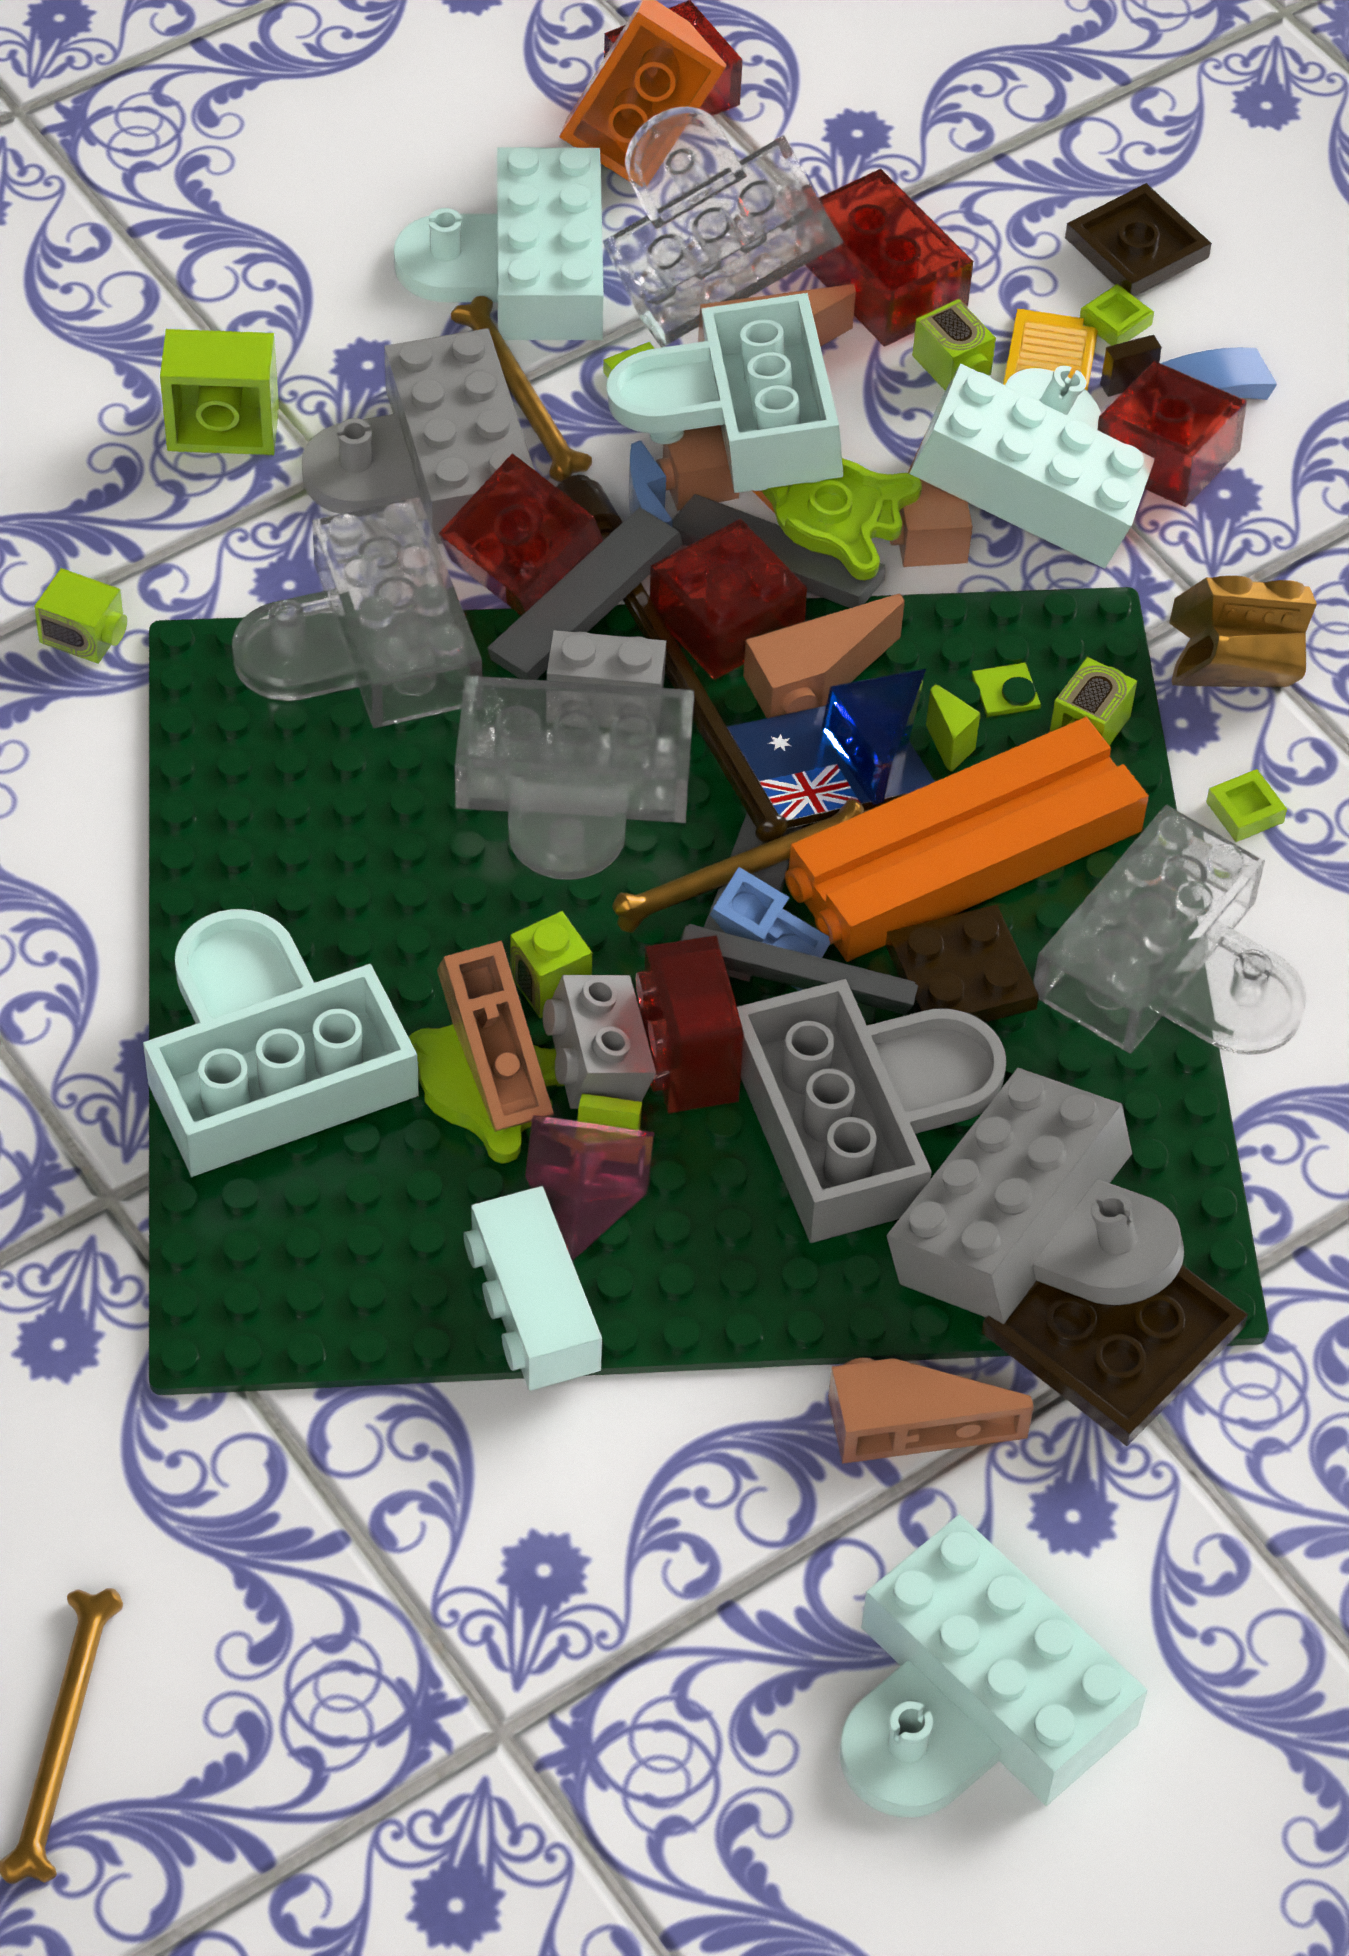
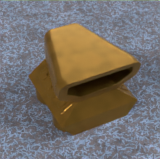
M1229 575L1213 578L1206 577L1175 597L1169 624L1189 637L1190 640L1175 664L1172 685L1289 687L1301 680L1306 672V631L1317 605L1310 587L1291 580L1253 582L1247 577Z

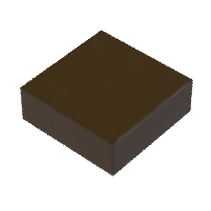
M1155 335L1106 347L1100 385L1107 397L1156 384L1153 371L1157 364H1159L1162 347Z

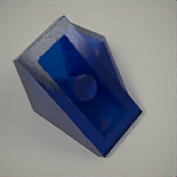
M926 669L835 685L829 689L821 728L873 805L884 802L907 752Z

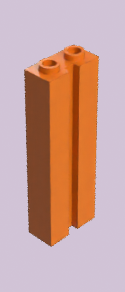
M1086 716L792 843L789 870L785 873V880L792 897L798 903L804 902L815 917L817 929L830 937L828 939L830 945L834 943L846 962L886 945L887 932L952 916L1141 832L1149 795L1124 764L1117 767L1110 758L1111 747Z

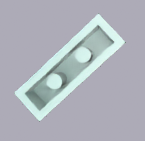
M543 1186L471 1205L472 1230L464 1232L465 1248L472 1267L482 1266L488 1280L482 1284L491 1318L502 1317L507 1333L502 1334V1344L510 1369L512 1371L521 1369L529 1391L601 1371L602 1337Z

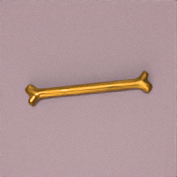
M477 296L470 304L456 306L451 312V320L458 324L469 326L473 331L489 328L507 386L552 459L549 470L550 478L562 482L570 477L572 473L587 471L592 465V457L571 449L491 320L492 300L485 296Z
M848 799L838 813L830 818L637 895L620 893L612 906L614 912L619 916L617 924L621 930L633 933L649 915L728 884L738 867L752 874L790 859L792 843L862 814L864 808L858 801Z
M106 1588L96 1595L77 1589L67 1595L68 1604L77 1614L78 1624L20 1840L16 1848L0 1860V1874L6 1883L15 1884L26 1877H32L46 1883L57 1876L55 1867L47 1859L45 1846L102 1630L107 1620L123 1608L122 1599L115 1589Z

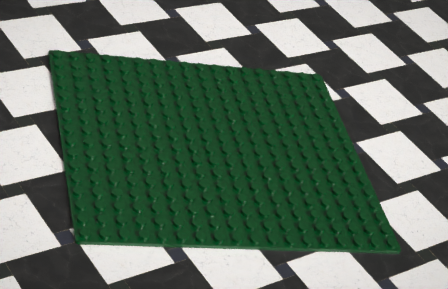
M1131 587L901 595L905 601L901 637L826 705L880 694L935 782L1049 733L1054 702L1087 657L1108 667L1116 668L1124 675L1137 680L1131 717L1110 744V758L1117 767L1124 764L1149 795L1142 831L957 914L998 905L1039 994L1036 1010L985 1022L997 1034L1005 1050L1006 1070L1003 1086L1016 1069L1021 1068L1121 1103L1132 1154L1110 1184L1152 1198L1166 1206L1179 1223L1184 1246L1182 1265L1248 1314L1245 1328L1227 1346L1262 1344L1267 1339L1269 1324L1139 594ZM892 595L871 596L866 603ZM825 598L653 603L726 727L766 719L743 676L747 639L849 609V607ZM625 604L616 605L587 632L590 634L645 638ZM530 608L159 620L150 625L149 1040L196 1024L177 983L175 953L180 939L188 928L212 913L230 909H246L263 913L278 921L292 937L314 983L371 964L409 1037L420 1029H440L453 1024L437 972L444 956L502 941L511 970L510 935L563 911L592 951V975H630L656 1074L642 1100L638 1152L635 1163L575 1155L578 1109H570L565 1085L558 1087L557 1084L546 1086L548 1096L552 1101L554 1115L550 1116L548 1120L528 1127L521 1132V1151L517 1159L509 1163L495 1162L488 1155L483 1141L475 1133L467 1128L450 1123L431 1110L424 1101L425 1092L418 1079L419 1096L191 1177L149 1087V1385L153 1393L157 1395H182L524 1379L521 1369L512 1371L508 1365L502 1344V1334L507 1333L502 1317L492 1319L489 1314L482 1284L488 1280L482 1266L472 1267L465 1248L464 1232L472 1230L471 1205L540 1186L544 1188L602 1337L601 1371L584 1376L845 1364L857 1358H870L874 1361L892 1358L902 1361L1010 1356L981 1333L983 1320L986 1317L899 1283L887 1239V1234L899 1219L810 1243L729 1051L732 1008L797 992L798 990L787 984L751 976L750 982L695 968L693 967V960L676 956L685 926L692 924L704 928L719 887L649 915L633 933L625 932L618 926L619 916L612 907L618 894L628 893L637 895L730 858L747 814L666 673L658 728L547 717V670L534 683L529 685L492 661L487 648ZM1026 662L1033 683L1023 677L1010 678L1003 685L1002 695L1008 703L1024 706L1034 700L1037 692L1041 707L1039 709L986 717L980 700V688L974 683L972 671ZM935 684L980 712L976 749L953 771H949L946 768L926 726L930 689ZM785 882L782 893L788 896L789 899L783 909L817 929L814 915L804 902L798 903L792 897ZM833 943L828 946L822 957L900 978L886 945L846 962ZM515 984L533 1045L540 1048L555 1049L552 1035H547L544 1030L543 1017L539 1018ZM857 1003L867 1026L915 1013L913 1007L906 1015ZM980 1115L965 1121L915 1134L932 1171L931 1178Z

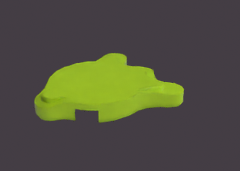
M842 458L843 477L826 479L816 483L806 482L762 490L763 494L772 503L779 526L794 543L810 551L831 555L839 559L854 578L869 580L876 576L880 564V557L871 539L877 537L892 541L899 538L902 529L899 511L918 500L921 495L922 483L919 478L909 473H876L858 463Z
M452 1024L440 1029H420L412 1033L409 1039L417 1053L418 1079L425 1092V1103L435 1114L452 1124L467 1128L475 1133L483 1141L488 1155L495 1162L509 1163L517 1159L521 1151V1132L528 1127L545 1122L549 1117L494 1132L454 1025ZM533 1045L545 1086L556 1084L558 1087L564 1086V1084H559L556 1078V1049L540 1048Z

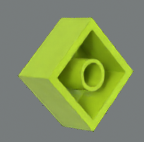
M166 329L160 383L167 451L274 455L279 414L274 333Z

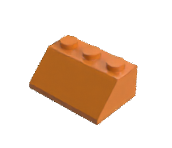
M641 0L568 115L559 138L578 148H600V162L602 165L646 192L725 70L726 63L689 21L656 0Z

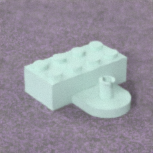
M497 147V214H459L456 210L450 208H440L433 211L429 216L410 223L400 232L394 245V268L398 280L414 295L431 301L472 302L477 296H485L491 299L492 302H498V331L504 340H603L604 293L600 148Z
M808 293L701 308L705 341L650 349L636 353L621 361L608 377L606 386L609 409L612 416L629 429L650 433L651 440L658 444H672L679 441L684 435V430L720 425L734 493L752 490L762 491L772 487L806 482L816 483L826 479L843 477L839 422Z
M960 363L936 407L909 474L1105 569L1132 526L1155 458L1139 451L1132 445L1124 444L1101 432L1103 424L1101 411L1093 397L1085 390L1086 379L1078 370L1075 371L1072 378L1067 377L1072 368L1070 366H1059L1055 371L1041 368L1024 369L1013 374L1004 385L993 380L987 374L977 372Z
M230 909L212 913L198 920L183 934L175 953L176 977L179 989L196 1024L143 1042L148 1085L191 1177L419 1096L417 1053L371 964L314 983L289 932L278 921L268 915L246 909Z
M960 1514L866 1591L861 1628L901 1667L860 1700L848 1715L842 1731L840 1763L844 1777L853 1792L863 1802L880 1812L897 1817H920L937 1812L953 1802L999 1761L1045 1806H1048L1139 1724L1148 1690Z

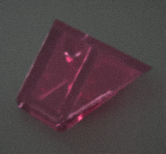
M533 1115L525 1177L531 1188L543 1186L572 1261L646 1195L654 1132Z

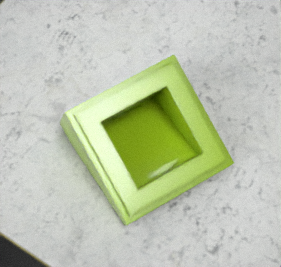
M935 684L930 689L926 726L946 768L949 771H953L976 749L980 712Z

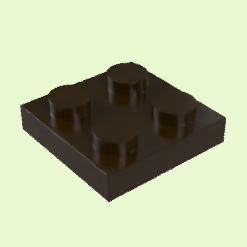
M1147 183L1068 222L1065 239L1114 285L1118 284L1134 297L1208 259L1212 244Z
M998 905L887 932L886 948L899 977L914 981L918 985L914 1005L912 1006L915 1013L931 1009H952L968 1013L985 1023L1037 1009L1039 994Z

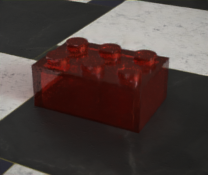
M881 168L797 207L793 253L826 287L854 284L856 290L854 316L884 347L914 333L916 319L957 299H960L968 307L974 261Z

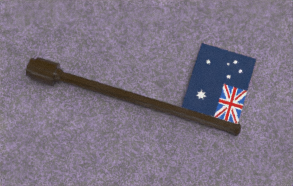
M570 476L564 479L554 490L553 511L574 548L582 554L588 555L623 523L602 486L597 481L591 480L588 476ZM642 583L623 599L646 639L666 641L665 673L755 825V835L761 842L768 843L783 837L789 828L820 822L838 813L848 799L858 801L863 806L864 811H868L935 782L880 694L726 727Z

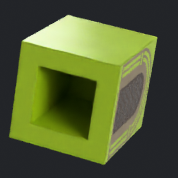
M957 299L916 319L912 356L946 391L960 363L977 372L987 374L988 376L991 375L996 337L960 299Z
M60 568L34 606L39 643L97 664L100 663L111 645L117 646L120 643L127 627V616L123 614L121 589Z
M1087 657L1054 702L1050 732L1087 716L1110 746L1131 717L1137 680L1124 675L1116 668L1108 667Z
M563 911L510 935V963L513 980L539 1018L543 1017L545 1002L548 999H552L562 975H592V951Z

